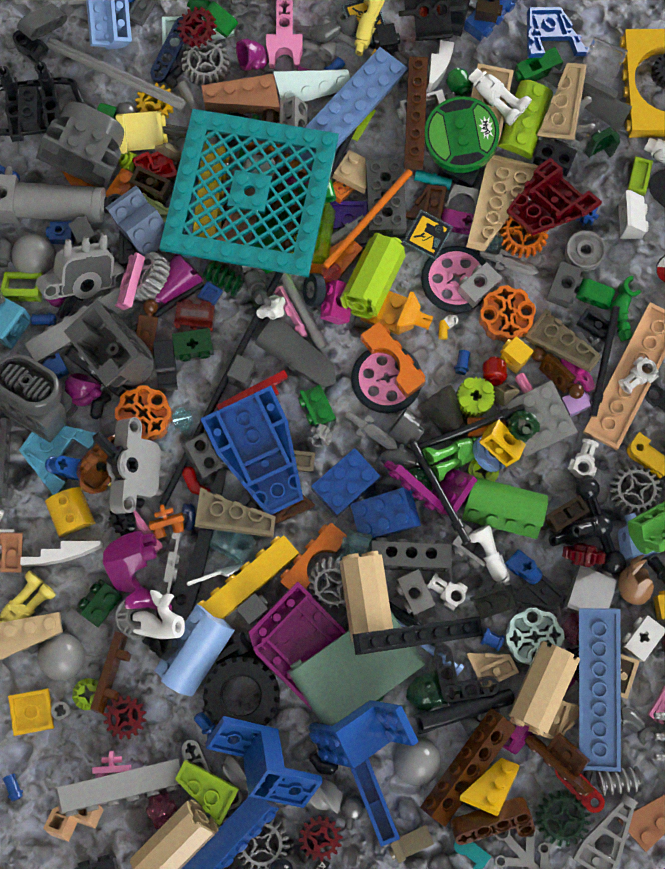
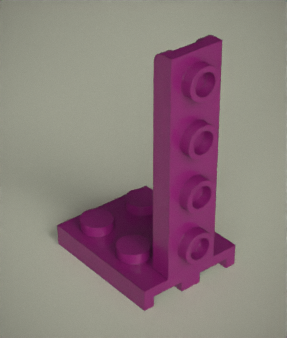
M386 461L384 467L389 470L388 474L396 480L399 479L402 487L409 491L411 490L413 497L423 501V505L427 509L435 510L442 515H448L434 489L430 492L402 465H395L391 461ZM451 469L446 473L444 479L439 482L455 512L458 511L477 482V479L473 475Z

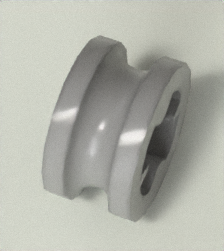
M56 702L51 708L52 716L58 720L66 719L71 712V708L66 702ZM60 705H63V709L66 710V713L61 714L62 716L60 717L58 716L59 712L56 711V708L60 707Z

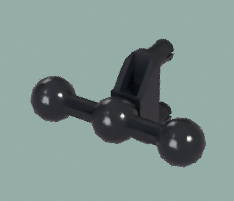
M583 477L576 484V494L580 495L583 501L587 502L592 517L570 525L560 533L550 535L549 543L551 546L564 543L572 545L593 537H599L606 553L605 563L602 564L603 569L612 575H619L626 568L627 563L623 554L614 548L610 536L613 530V521L606 514H602L597 500L600 485L592 477Z

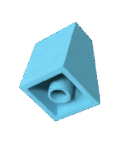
M5 298L6 301L0 304V343L12 350L31 324V316L26 309Z

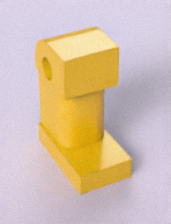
M638 432L627 446L626 453L630 459L639 465H643L645 469L649 468L652 474L655 473L656 477L661 479L662 476H665V455L649 445L651 440Z

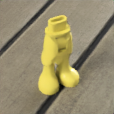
M364 0V4L368 6V9L361 16L357 27V40L354 42L356 55L363 56L364 50L368 48L376 29L374 28L376 18L385 0Z
M29 570L25 575L26 586L3 608L0 613V623L31 617L35 613L34 610L46 599L52 600L57 594L41 578ZM39 588L38 593L27 605H23L25 600Z

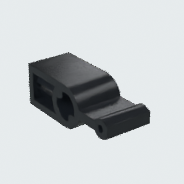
M173 340L153 342L158 390L161 392L178 390Z

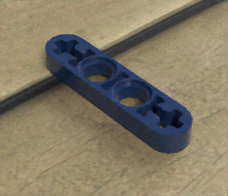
M183 17L177 18L151 68L150 75L155 83L165 82L184 45L183 39L179 37V31L177 30V27H180L178 21L183 20ZM178 38L180 44L174 47L170 45V40ZM170 54L172 59L166 63L162 61V56ZM160 63L163 66L161 70L163 76L156 78L155 72L160 71L161 66L158 65Z

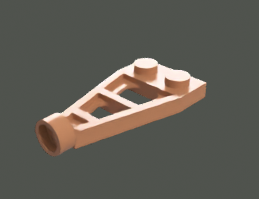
M1 532L2 558L0 560V572L21 573L22 565H20L23 552V533Z

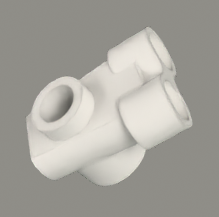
M272 295L269 297L271 306L262 305L256 311L259 318L268 317L274 320L284 315L283 306L286 301L284 297Z

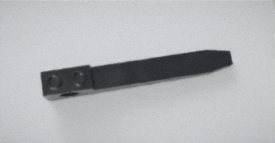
M218 470L211 491L212 494L222 496L227 476L226 470ZM200 528L185 579L176 578V582L172 581L170 593L174 595L170 602L172 612L181 616L184 622L195 607L202 584L201 581L188 586L187 582L204 576L214 533L213 529ZM178 596H186L187 600L184 605H177L176 599Z

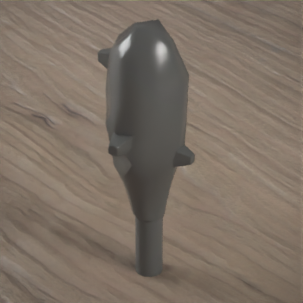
M400 443L398 449L387 450L380 456V461L384 464L386 461H391L395 465H402L407 471L413 467H421L413 450L405 448L403 443ZM444 458V459L440 460L439 462L430 465V467H431V466H434V465H437V464L444 463V462H446V461H449L450 459H449V458Z

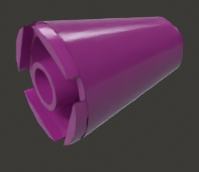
M175 254L170 261V274L167 277V282H165L160 293H157L154 298L159 304L161 302L164 304L204 280L186 260L184 261L185 258L181 254Z

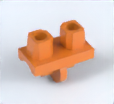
M164 504L160 505L161 511L154 513L155 518H163L149 521L150 531L153 530L156 539L167 535L165 526L172 525L174 533L184 531L183 513L180 512L167 516L174 513L173 508L165 509Z

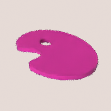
M562 358L560 359V362L576 376L574 384H577V381H579L588 393L594 389V381L589 372Z

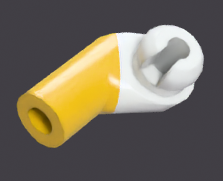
M448 315L439 322L438 339H448V330L458 323L456 315Z

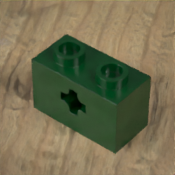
M210 328L172 334L176 360L187 362L191 358L199 357V359H206L210 355H214ZM195 343V348L191 349L192 344Z

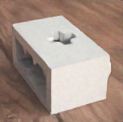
M648 615L643 618L639 617L633 624L635 628L632 633L628 632L621 641L624 643L621 649L634 659L640 660V662L646 660L665 634V628ZM640 634H644L643 638L645 641H639L641 639Z

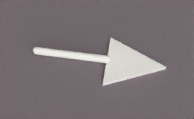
M244 564L215 569L214 573L189 581L187 585L190 586L220 574L228 577L238 571Z

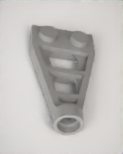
M623 794L619 803L581 841L572 858L588 869H616L621 859L633 812L638 802ZM623 805L629 806V809H625ZM614 817H619L623 820V826L619 834H615L607 828ZM603 834H608L614 839L613 849L610 854H604L595 848L596 840Z

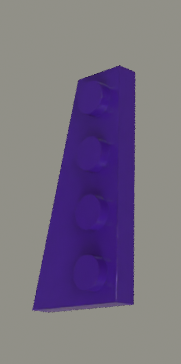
M333 201L324 204L318 233L345 227L344 224L351 223L361 215L365 217L367 214V201H342L340 204ZM297 218L296 220L299 223V225L301 218Z

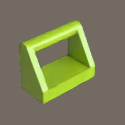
M5 271L1 285L3 296L15 302H42V293L36 285L35 289H9V280L38 279L43 275V272L30 274Z

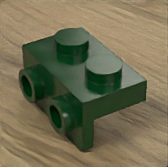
M611 126L603 131L598 130L593 133L585 151L588 158L602 150H605L607 155L612 157L620 144L619 134L613 131Z
M99 579L98 582L96 581L92 584L87 596L78 602L76 611L96 627H99L123 596Z

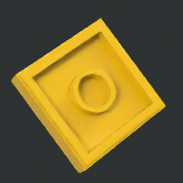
M49 688L8 696L13 736L55 728L51 713L52 706Z

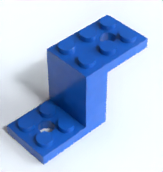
M369 700L333 726L316 722L307 726L310 731L309 736L317 745L318 755L323 761L352 769L390 742L414 746L419 742L402 705Z
M223 716L205 742L206 749L243 757L248 797L304 808L323 783L321 775L285 768L279 730L277 728Z

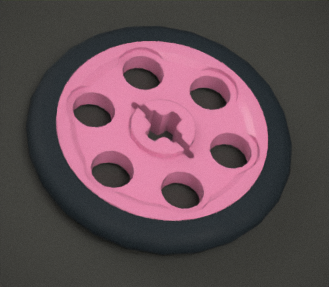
M447 246L439 249L435 257L431 255L427 259L422 269L421 283L426 297L436 307L447 312L461 313L476 308L483 300L473 308L458 293L459 283L466 276L468 278L472 276L473 270L480 264L483 266L486 261L477 252L467 247ZM448 259L452 262V266L445 268L442 266V261ZM462 260H468L471 266L469 268H463L460 265V262ZM438 274L442 276L443 281L435 283L432 277ZM454 275L456 277H461L459 283H457V281H452ZM480 281L475 285L481 287L483 283ZM449 290L452 293V297L446 299L442 296V292Z
M402 348L401 350L404 352V354L410 355V357L413 359V365L415 366V368L417 370H421L418 361L415 359V357L406 349ZM367 349L359 356L352 369L351 383L356 397L368 409L378 413H397L406 409L416 400L421 388L408 398H405L395 385L399 370L395 368L396 361L394 358L384 353L371 354ZM380 356L387 359L386 365L381 366L377 364V358ZM366 369H370L374 372V376L370 379L365 378L363 372ZM385 374H387L388 377H393L390 379L389 383H387L386 380H381L384 378ZM376 387L379 390V394L377 396L369 395V388ZM389 392H395L397 399L389 401L386 395Z

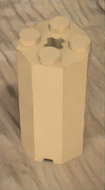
M371 551L361 554V557H359V553L343 556L339 563L351 642H353L352 634L393 629L382 554L379 555L378 551Z
M545 641L540 642L508 714L511 717V723L520 727L526 725L529 727L528 731L538 736H543V733L548 734L580 661V658H573L574 654L556 645L546 646L548 642Z
M193 799L185 802L130 858L132 869H182L219 831L217 823L212 816L208 818L202 806Z

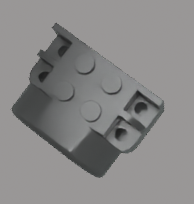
M69 102L63 106L58 119H54L48 126L46 134L42 137L36 158L95 187H104L106 189L121 156L120 147L124 138V128L114 118L86 104Z
M98 300L64 331L77 348L78 356L89 364L87 368L94 375H97L106 387L109 385L113 387H120L121 385L128 387L137 386L146 381L152 372L154 360L149 348L136 335L134 330L127 327L113 309Z
M15 354L0 360V412L51 443L77 411L78 407L72 404L71 396L63 391L62 384L59 383L57 376L47 367L25 355Z

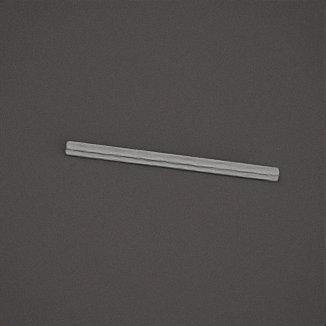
M50 38L47 42L48 48L173 107L183 109L186 104L183 98L54 38Z

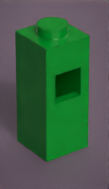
M556 47L545 51L542 58H529L517 63L514 78L517 82L522 80L538 81L547 77L552 67L561 70L563 60Z

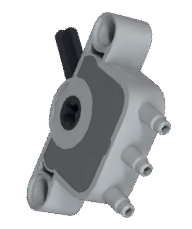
M106 233L101 234L99 243L90 244L88 236H84L82 246L72 247L71 240L66 239L64 249L59 251L55 257L54 273L40 276L36 280V287L48 300L66 297L56 313L58 317L63 319L68 316L77 300L83 301L90 298L99 290L120 287L126 270L121 264L114 262V257L107 250Z

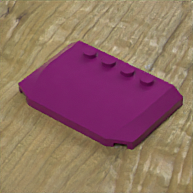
M296 582L248 631L254 653L311 709L288 674V671L292 669L290 665L299 659L301 661L308 660L346 633V631L299 582Z

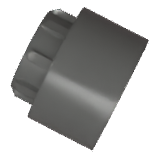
M405 409L389 430L388 435L399 444L403 443V445L406 444L410 447L412 442L418 441L422 436L425 426L421 424L422 419L410 410Z

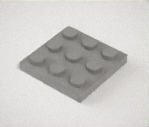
M552 380L511 400L505 406L500 405L501 409H510L523 404L525 411L534 414L540 423L539 432L525 442L526 446L523 450L525 457L577 433L574 423Z

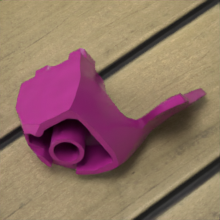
M136 531L123 535L111 542L103 552V565L114 587L119 591L131 593L124 602L126 609L148 607L157 610L150 590L143 587L135 576L137 570L147 566V561L156 559L154 546H157V540L153 533L143 535L142 531ZM169 604L168 607L172 611V606Z

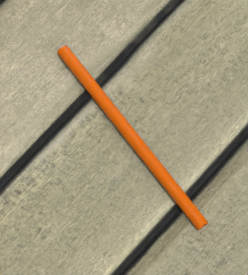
M406 169L322 264L324 268L329 269L413 174L410 169Z

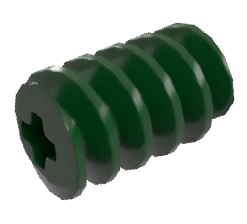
M212 260L204 270L202 277H205L207 281L212 280L213 285L218 284V288H224L226 293L231 291V296H236L244 284V280H241L242 274L235 277V270L229 273V266L222 269V262L216 265L217 261Z

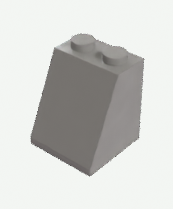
M577 566L566 594L567 597L564 599L560 610L579 617V608H609L617 579L612 578L613 575L608 572L602 571L600 573L595 571L593 566Z

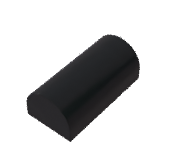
M586 308L576 325L596 338H601L602 342L605 343L609 321Z

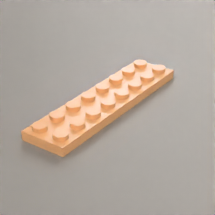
M651 302L642 315L603 392V400L599 405L597 417H590L583 431L584 434L615 450L619 449L651 385L648 381L643 385L639 384L632 389V393L628 394L620 387L618 381L630 375V370L635 367L633 363L641 356L655 362L657 370H659L665 358V309ZM642 367L643 372L650 373L647 367Z

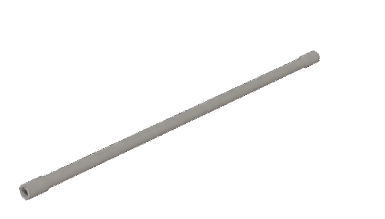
M187 81L180 82L177 87L191 112L192 109L201 110ZM215 136L208 140L210 144L218 143ZM232 169L230 170V172L234 177V171ZM284 273L281 280L304 321L317 350L325 349L328 346L321 331L318 330L290 275Z

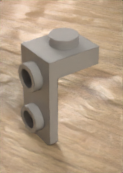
M465 525L464 529L469 535V533L472 531V528ZM455 532L453 536L456 539L452 543V551L460 557L464 555L468 558V563L477 569L480 567L482 569L486 563L463 547L459 534Z

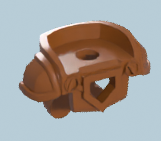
M112 435L107 439L114 445L115 435ZM97 444L84 454L76 470L79 487L89 494L101 493L111 483V477L107 469L103 473L96 469L98 462H103L107 467L106 459L108 457Z

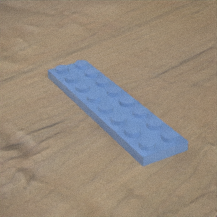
M379 47L305 128L338 133V148L408 72V68ZM294 147V149H295L296 151H298V150L301 149V148ZM290 148L286 150L289 155L293 154ZM307 151L300 155L303 161L311 158V155ZM313 163L307 166L310 171H312Z
M579 608V750L591 760L584 770L621 772L620 609Z

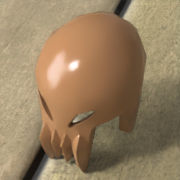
M645 555L631 559L630 565L619 575V593L630 604L641 605L646 603L654 590V584L649 577L648 570L642 567L647 561L646 559L641 560Z

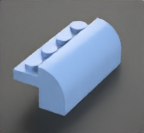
M86 0L90 46L105 47L108 50L128 46L132 42L128 0Z
M197 604L184 623L185 631L183 635L177 638L179 649L167 661L161 659L154 670L162 678L161 682L167 687L187 696L194 695L235 631L223 619L213 617L206 609Z

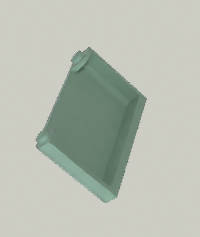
M391 611L393 628H400L401 625ZM349 630L308 660L301 661L299 659L290 665L292 669L288 671V674L321 724L333 726L369 700L377 701L423 667L425 661L415 646L355 655L354 642H351Z

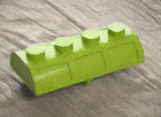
M522 80L519 82L515 97L521 99L528 96L532 101L512 125L509 126L505 123L497 147L527 159H532L539 139L537 134L542 127L544 117L548 112L554 94L549 87L532 80Z

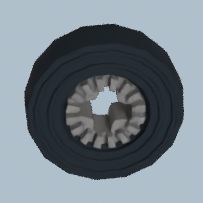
M310 273L309 277L305 278L303 284L304 301L310 307H319L322 305L326 295L325 280L319 273Z

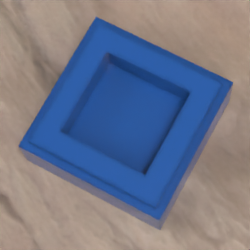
M207 281L197 297L214 307L223 294V290Z

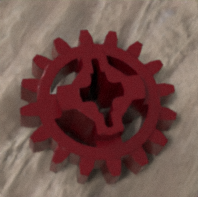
M194 7V11L187 9L188 14H182L184 19L178 21L181 24L180 27H177V30L181 32L179 37L183 39L182 41L186 45L188 44L192 48L194 46L200 48L201 43L207 46L206 41H212L211 35H216V32L213 30L217 28V25L214 23L216 19L209 10L206 11L203 7L200 10Z
M577 543L573 546H564L562 557L571 560V563L574 565L591 567L595 563L604 564L606 553L598 551L595 545Z
M127 695L126 700H124L123 696H119L118 702L111 700L113 705H106L109 712L103 713L107 717L103 724H109L106 731L113 730L112 736L115 737L119 734V739L121 740L125 735L128 739H131L132 733L138 736L137 730H144V727L141 725L142 722H147V719L143 718L147 711L141 710L144 704L138 705L137 698L131 701V696ZM121 704H128L125 709L117 708ZM135 710H137V713H138V720L135 719V716H134V711H135ZM128 712L129 714L127 717L129 718V721H124L122 723L123 718L121 717V714H126ZM112 715L116 718L115 726L112 721ZM130 725L134 727L129 731H122L125 726Z
M318 815V820L316 821L311 817L310 824L304 822L306 829H300V833L304 835L299 838L300 842H304L300 848L301 850L307 849L305 856L312 854L313 861H315L317 856L320 857L321 862H323L324 856H327L330 860L332 852L336 855L338 854L335 848L342 846L338 840L342 839L343 835L337 834L341 828L334 827L336 824L335 820L331 823L328 822V816H326L325 820H322L321 815ZM321 824L320 829L316 831L310 830L313 826ZM328 827L333 831L334 838L329 837L327 833ZM323 833L324 838L328 841H322L321 844L317 843L315 836ZM307 838L313 841V849L308 845ZM327 845L332 846L329 850L320 852L321 848Z

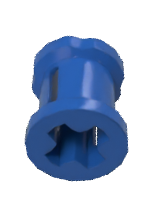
M486 628L480 644L495 648V651L499 652L505 636L495 634L489 628Z

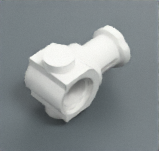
M639 357L633 363L635 367L630 370V375L618 381L624 392L630 394L637 385H643L647 381L651 384L659 377L657 374L659 371L655 362L647 357ZM642 367H647L650 373L643 372Z
M584 438L582 439L583 445L580 453L576 454L575 460L570 459L567 469L577 478H594L597 467H594L595 459L593 455L599 443ZM578 464L584 465L586 472H580Z
M435 573L427 585L428 589L431 588L440 594V598L445 602L444 606L451 611H454L465 600V593L468 589L467 586L460 582L457 584L451 581L449 583L438 577L437 573ZM453 591L460 594V601L455 602L451 599Z

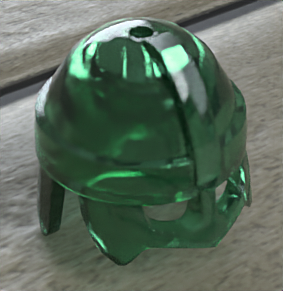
M437 671L415 677V680L407 688L406 699L417 709L429 711L448 705V702L442 696Z

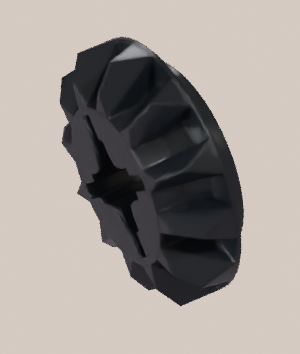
M110 511L111 516L109 520L112 522L110 527L115 528V533H120L123 536L135 530L136 518L133 512L114 514ZM122 518H123V519H124V518L126 519V520H124L123 523H120V522H119V520L122 519Z

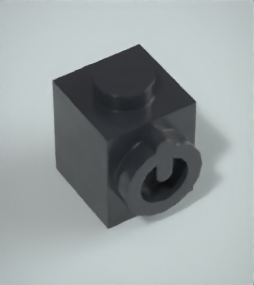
M394 23L376 26V32L372 35L374 48L377 50L381 47L389 54L397 52L398 44H400V35L396 33Z

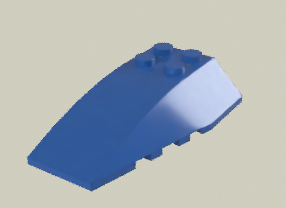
M268 386L244 399L200 418L217 455L265 513L272 515L304 500L288 420L272 386Z

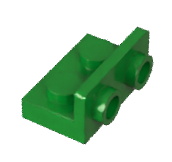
M321 385L306 391H300L298 401L301 407H305L308 412L306 418L309 425L313 424L317 428L319 424L325 425L336 420Z

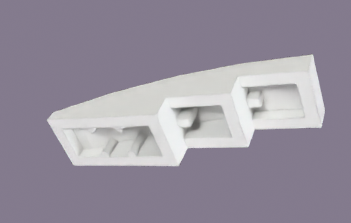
M61 541V549H41L40 557H21L20 565L32 567L66 562L103 548V543L101 541Z

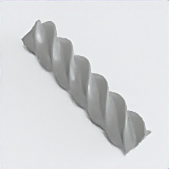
M226 756L221 778L239 787L240 790H247L244 761L237 762L233 757ZM322 780L323 783L306 805L312 804L319 810L332 809L338 814L344 785L336 786L330 781Z

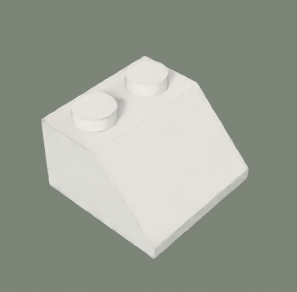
M626 190L618 203L620 239H642L645 233L648 232V221H645L647 204H644L643 196L631 190Z

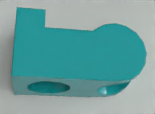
M455 840L453 842L454 849L458 854L466 855L475 862L472 866L473 869H483L492 857L474 842L465 845H459Z

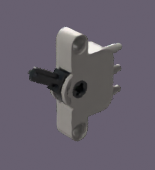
M136 417L121 419L116 423L114 445L102 432H97L93 436V441L108 455L106 459L107 471L111 477L109 505L110 510L114 514L132 513L136 508L137 498L153 497L154 495L163 496L165 492L158 488L159 477L166 476V472L160 469L161 458H166L168 454L161 451L158 444L154 441L141 438L142 424Z

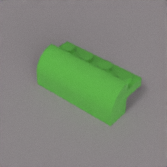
M475 477L477 482L468 494L462 520L484 526L490 525L492 528L533 539L538 538L547 512V495Z
M664 501L627 522L629 535L636 548L643 554H648L653 550L655 552L665 551Z

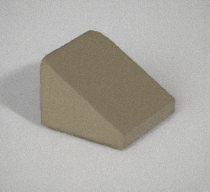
M508 382L494 386L495 402L505 406L520 390Z

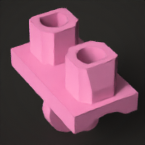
M109 751V757H102L101 759L102 763H109V766L92 767V774H95L96 778L108 776L109 773L132 770V765L115 766V763L122 762V756L115 757V752Z

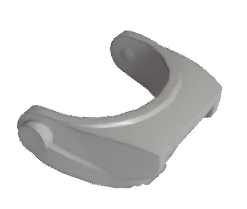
M586 96L581 100L576 132H589L596 128L593 123L581 125L583 109L592 102L590 96Z
M455 184L448 201L444 203V208L447 209L452 197L457 194H465L473 199L476 208L479 196L478 189Z

